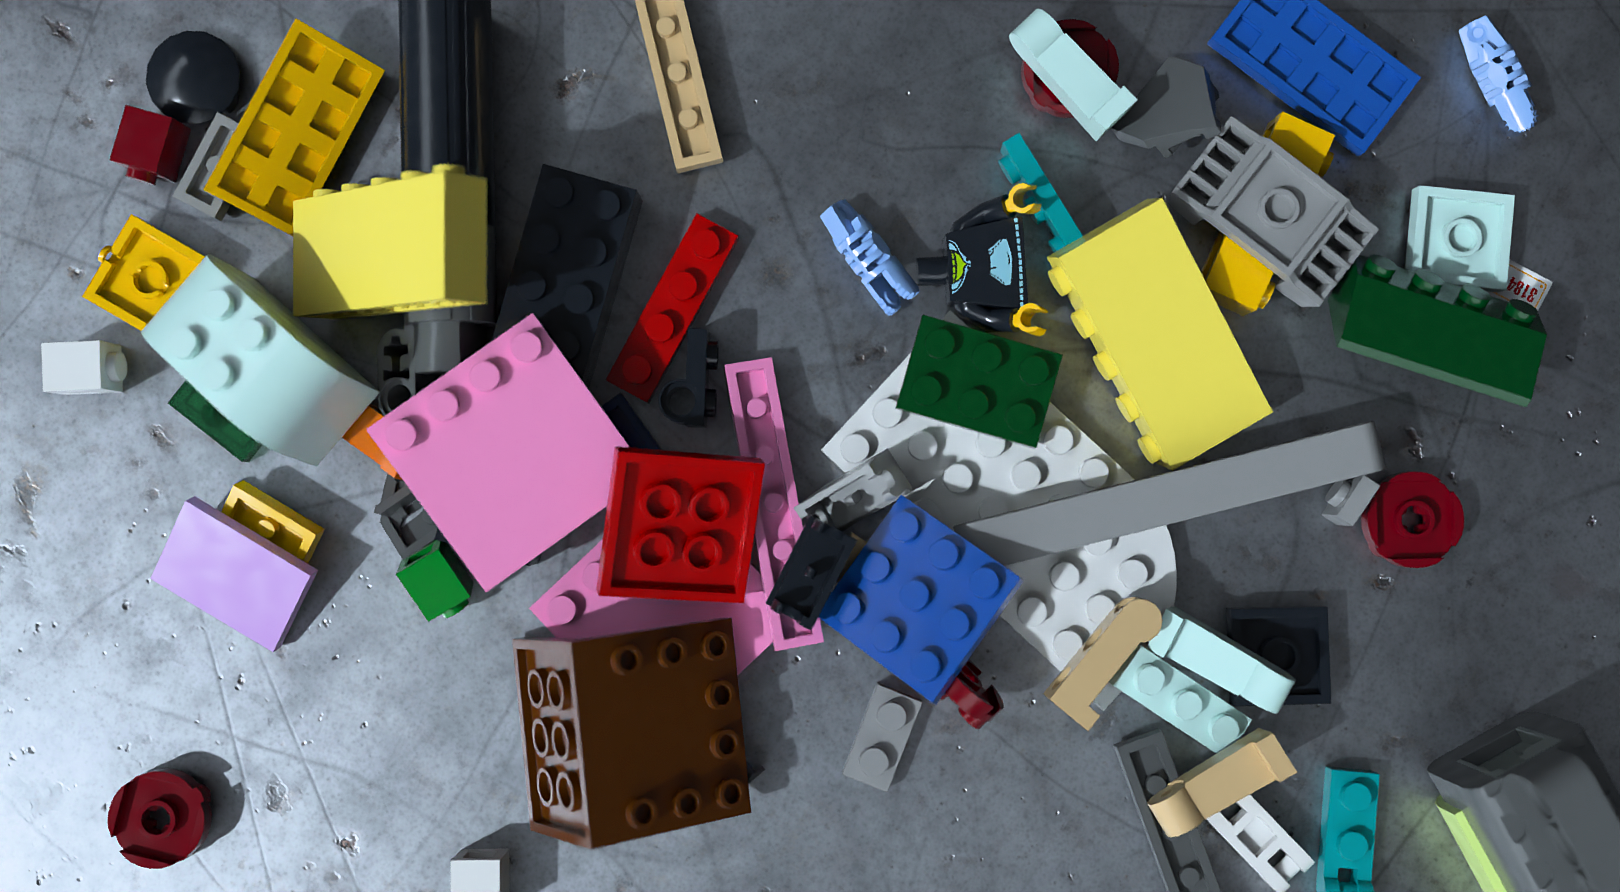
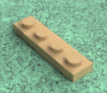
M635 0L677 173L723 163L684 0Z

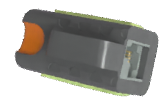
M1540 712L1522 713L1503 721L1447 752L1428 766L1427 771L1440 793L1436 798L1435 804L1483 892H1620V793L1580 724Z

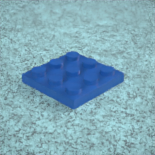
M900 495L829 595L819 618L931 703L937 705L1024 580L903 495Z

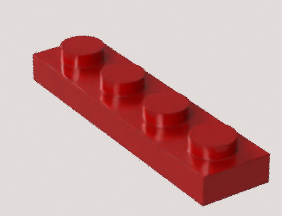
M696 213L605 379L606 381L648 404L650 403L688 334V328H691L736 246L739 240L738 235Z

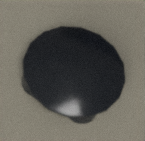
M184 31L168 37L154 50L147 64L146 86L151 101L165 116L172 117L180 123L201 124L213 120L217 112L226 115L236 109L239 101L237 93L240 86V68L232 49L223 40L203 31Z

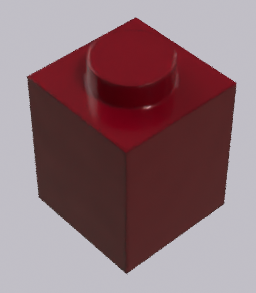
M125 105L109 160L126 168L125 177L153 186L156 185L157 178L176 183L191 129L172 117Z

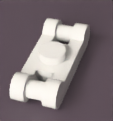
M1251 795L1236 802L1242 809L1229 821L1220 812L1206 819L1275 892H1286L1291 887L1288 881L1300 870L1305 873L1315 863ZM1281 849L1285 856L1272 867L1268 860Z

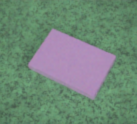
M194 496L185 501L150 579L271 652H274L282 646L318 570Z

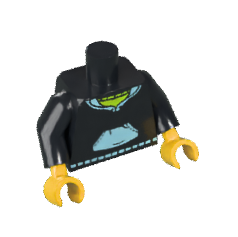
M1026 183L1017 184L1010 190L1009 195L1005 194L983 202L953 222L950 232L946 233L942 240L943 256L916 258L917 285H945L946 306L954 307L960 318L985 332H1019L1022 330L1035 336L1044 335L1046 329L1031 326V319L1034 314L1039 312L1048 313V310L1037 304L1028 303L1023 216L1015 217L1017 212L1036 214L1040 211L1042 204L1034 203L1025 207L1023 203L1024 194L1029 190L1037 189V186Z

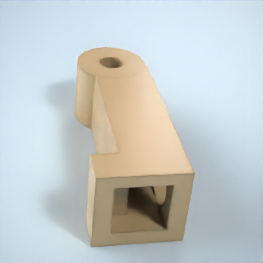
M1128 597L1122 599L1109 612L1043 694L1084 729L1089 731L1100 717L1089 706L1140 642L1150 641L1158 635L1162 628L1160 610L1154 603L1143 598Z
M1257 728L1168 783L1167 787L1156 793L1147 803L1167 837H1176L1194 829L1205 819L1275 780L1281 782L1298 772L1272 732Z

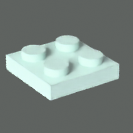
M1422 185L1413 188L1405 269L1416 272L1418 269L1428 270L1440 276L1445 282L1461 287L1464 284H1472L1489 292L1507 290L1515 195Z

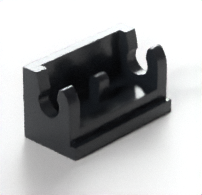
M810 515L765 603L770 605V608L776 613L787 615L796 620L795 622L812 630L857 540Z

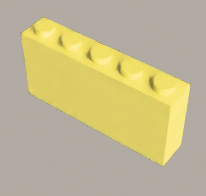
M435 165L433 166V173L406 171L401 173V180L377 177L371 179V185L358 183L342 184L341 191L317 189L313 190V197L293 201V316L339 320L487 303L486 178L465 175V167Z
M1163 198L1146 199L1047 256L1052 266V269L1048 271L1050 281L1061 296L1067 294L1075 309V312L1071 313L1073 324L1084 339L1088 337L1091 339L1098 353L1093 356L1095 365L1105 380L1109 381L1112 379L1120 394V396L1115 398L1117 406L1129 423L1134 421L1142 435L1137 440L1138 445L1151 464L1157 463L1173 471L1273 413Z

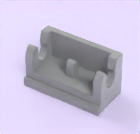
M887 448L816 490L795 506L794 509L800 519L808 518L814 514L822 522L843 531L898 500L900 495L905 496L910 493L913 487Z

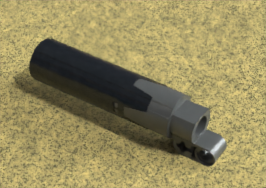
M398 0L401 173L406 171L433 173V166L458 165L465 167V175L487 179V303L404 312V330L394 328L382 335L377 348L378 391L380 392L378 394V403L384 416L409 400L410 395L413 397L486 346L487 328L495 327L497 324L491 0Z

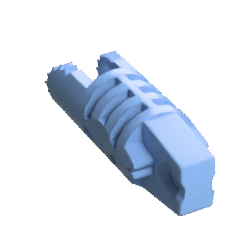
M1487 15L1459 29L1469 67L1489 107L1494 105L1497 107L1503 121L1507 122L1506 126H1509V130L1512 129L1514 133L1516 131L1522 133V131L1531 130L1532 126H1535V122H1538L1537 117L1539 115L1536 113L1538 110L1534 109L1535 104L1527 90L1532 84L1511 43L1506 40Z
M846 199L832 204L820 215V218L833 237L832 240L840 254L846 256V262L857 276L862 277L861 282L888 316H892L901 307L900 298L895 292L902 296L903 299L907 298V300L912 299L920 292L918 285L897 257L891 255L890 248L881 236L874 232L875 228L863 214L859 215Z

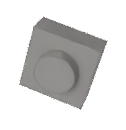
M1365 475L1335 482L1325 497L1328 505L1321 515L1336 525L1354 526L1380 485Z

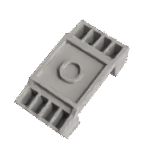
M1230 116L1221 128V133L1212 139L1171 192L1168 203L1192 225L1205 219L1280 277L1275 284V288L1301 307H1319L1379 230L1353 207L1347 197L1273 140L1260 136L1233 116Z

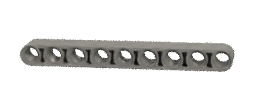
M1369 421L953 526L954 532L1003 566L1378 472L1387 467L1375 422Z

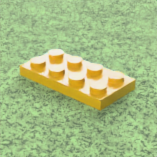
M297 18L294 19L203 190L293 236V201L313 197V190L322 189L385 70Z

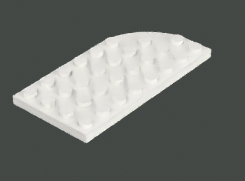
M951 310L941 319L968 327ZM910 354L821 449L844 473H847L888 448L913 487V490L904 497L953 531V526L1135 480L1051 402L1049 403L1038 445L1035 449L895 409ZM896 501L885 506L883 509L889 512ZM1167 525L1006 565V568L1021 577L1024 582L1000 614V617L1061 672L1109 612L1122 599L1128 597L1146 599L1154 603L1160 610L1161 616H1163L1167 608L1174 607L1177 590L1175 552ZM1149 641L1140 642V645L1146 648ZM1107 683L1093 702L1104 711L1122 691Z

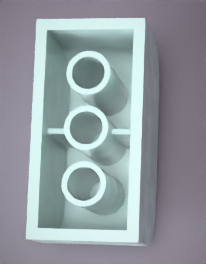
M210 254L204 257L141 331L142 336L149 345L239 429L277 453L316 467L380 393L298 317L293 316V313L255 278Z

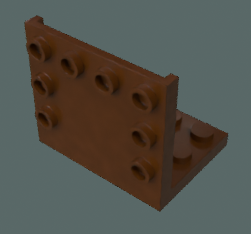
M717 618L583 639L534 636L512 639L531 831L593 850L751 813L732 618Z

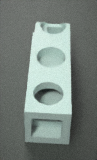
M1035 9L1009 34L1010 42L1020 57L1096 142L1137 101L1135 96L1125 86L1120 89L1067 33H1063L1058 23L1042 9Z
M1176 606L1165 610L1162 616V628L1158 635L1149 641L1146 649L1163 658L1168 657L1237 696L1241 695L1249 702L1272 713H1279L1296 681L1286 671Z

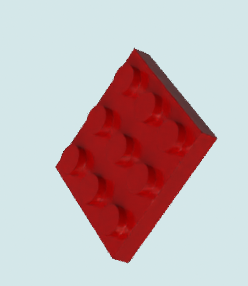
M615 446L596 588L599 596L744 603L765 462L761 458Z

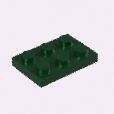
M922 315L895 409L1035 449L1038 445L1063 355Z

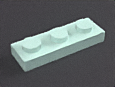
M1140 644L1108 682L1216 754L1241 739L1252 721L1251 718Z

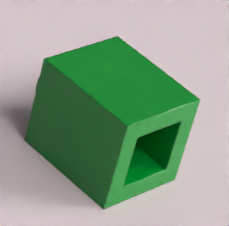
M438 540L433 541L401 560L396 572V576L428 622L441 614L444 618L452 617L469 604L468 598L471 597L474 582L448 543Z

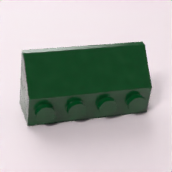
M1359 254L1334 287L1328 299L1336 347L1526 408L1532 400L1547 333L1537 309L1531 304L1519 299H1510L1508 302L1492 297L1484 289L1472 284H1464L1462 287L1445 282L1440 276L1428 270L1418 269L1416 272L1398 267L1392 260L1376 254H1372L1369 257Z

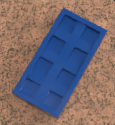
M1239 0L1207 42V45L1315 126L1334 134V140L1357 157L1366 152L1421 79L1419 75L1318 0Z

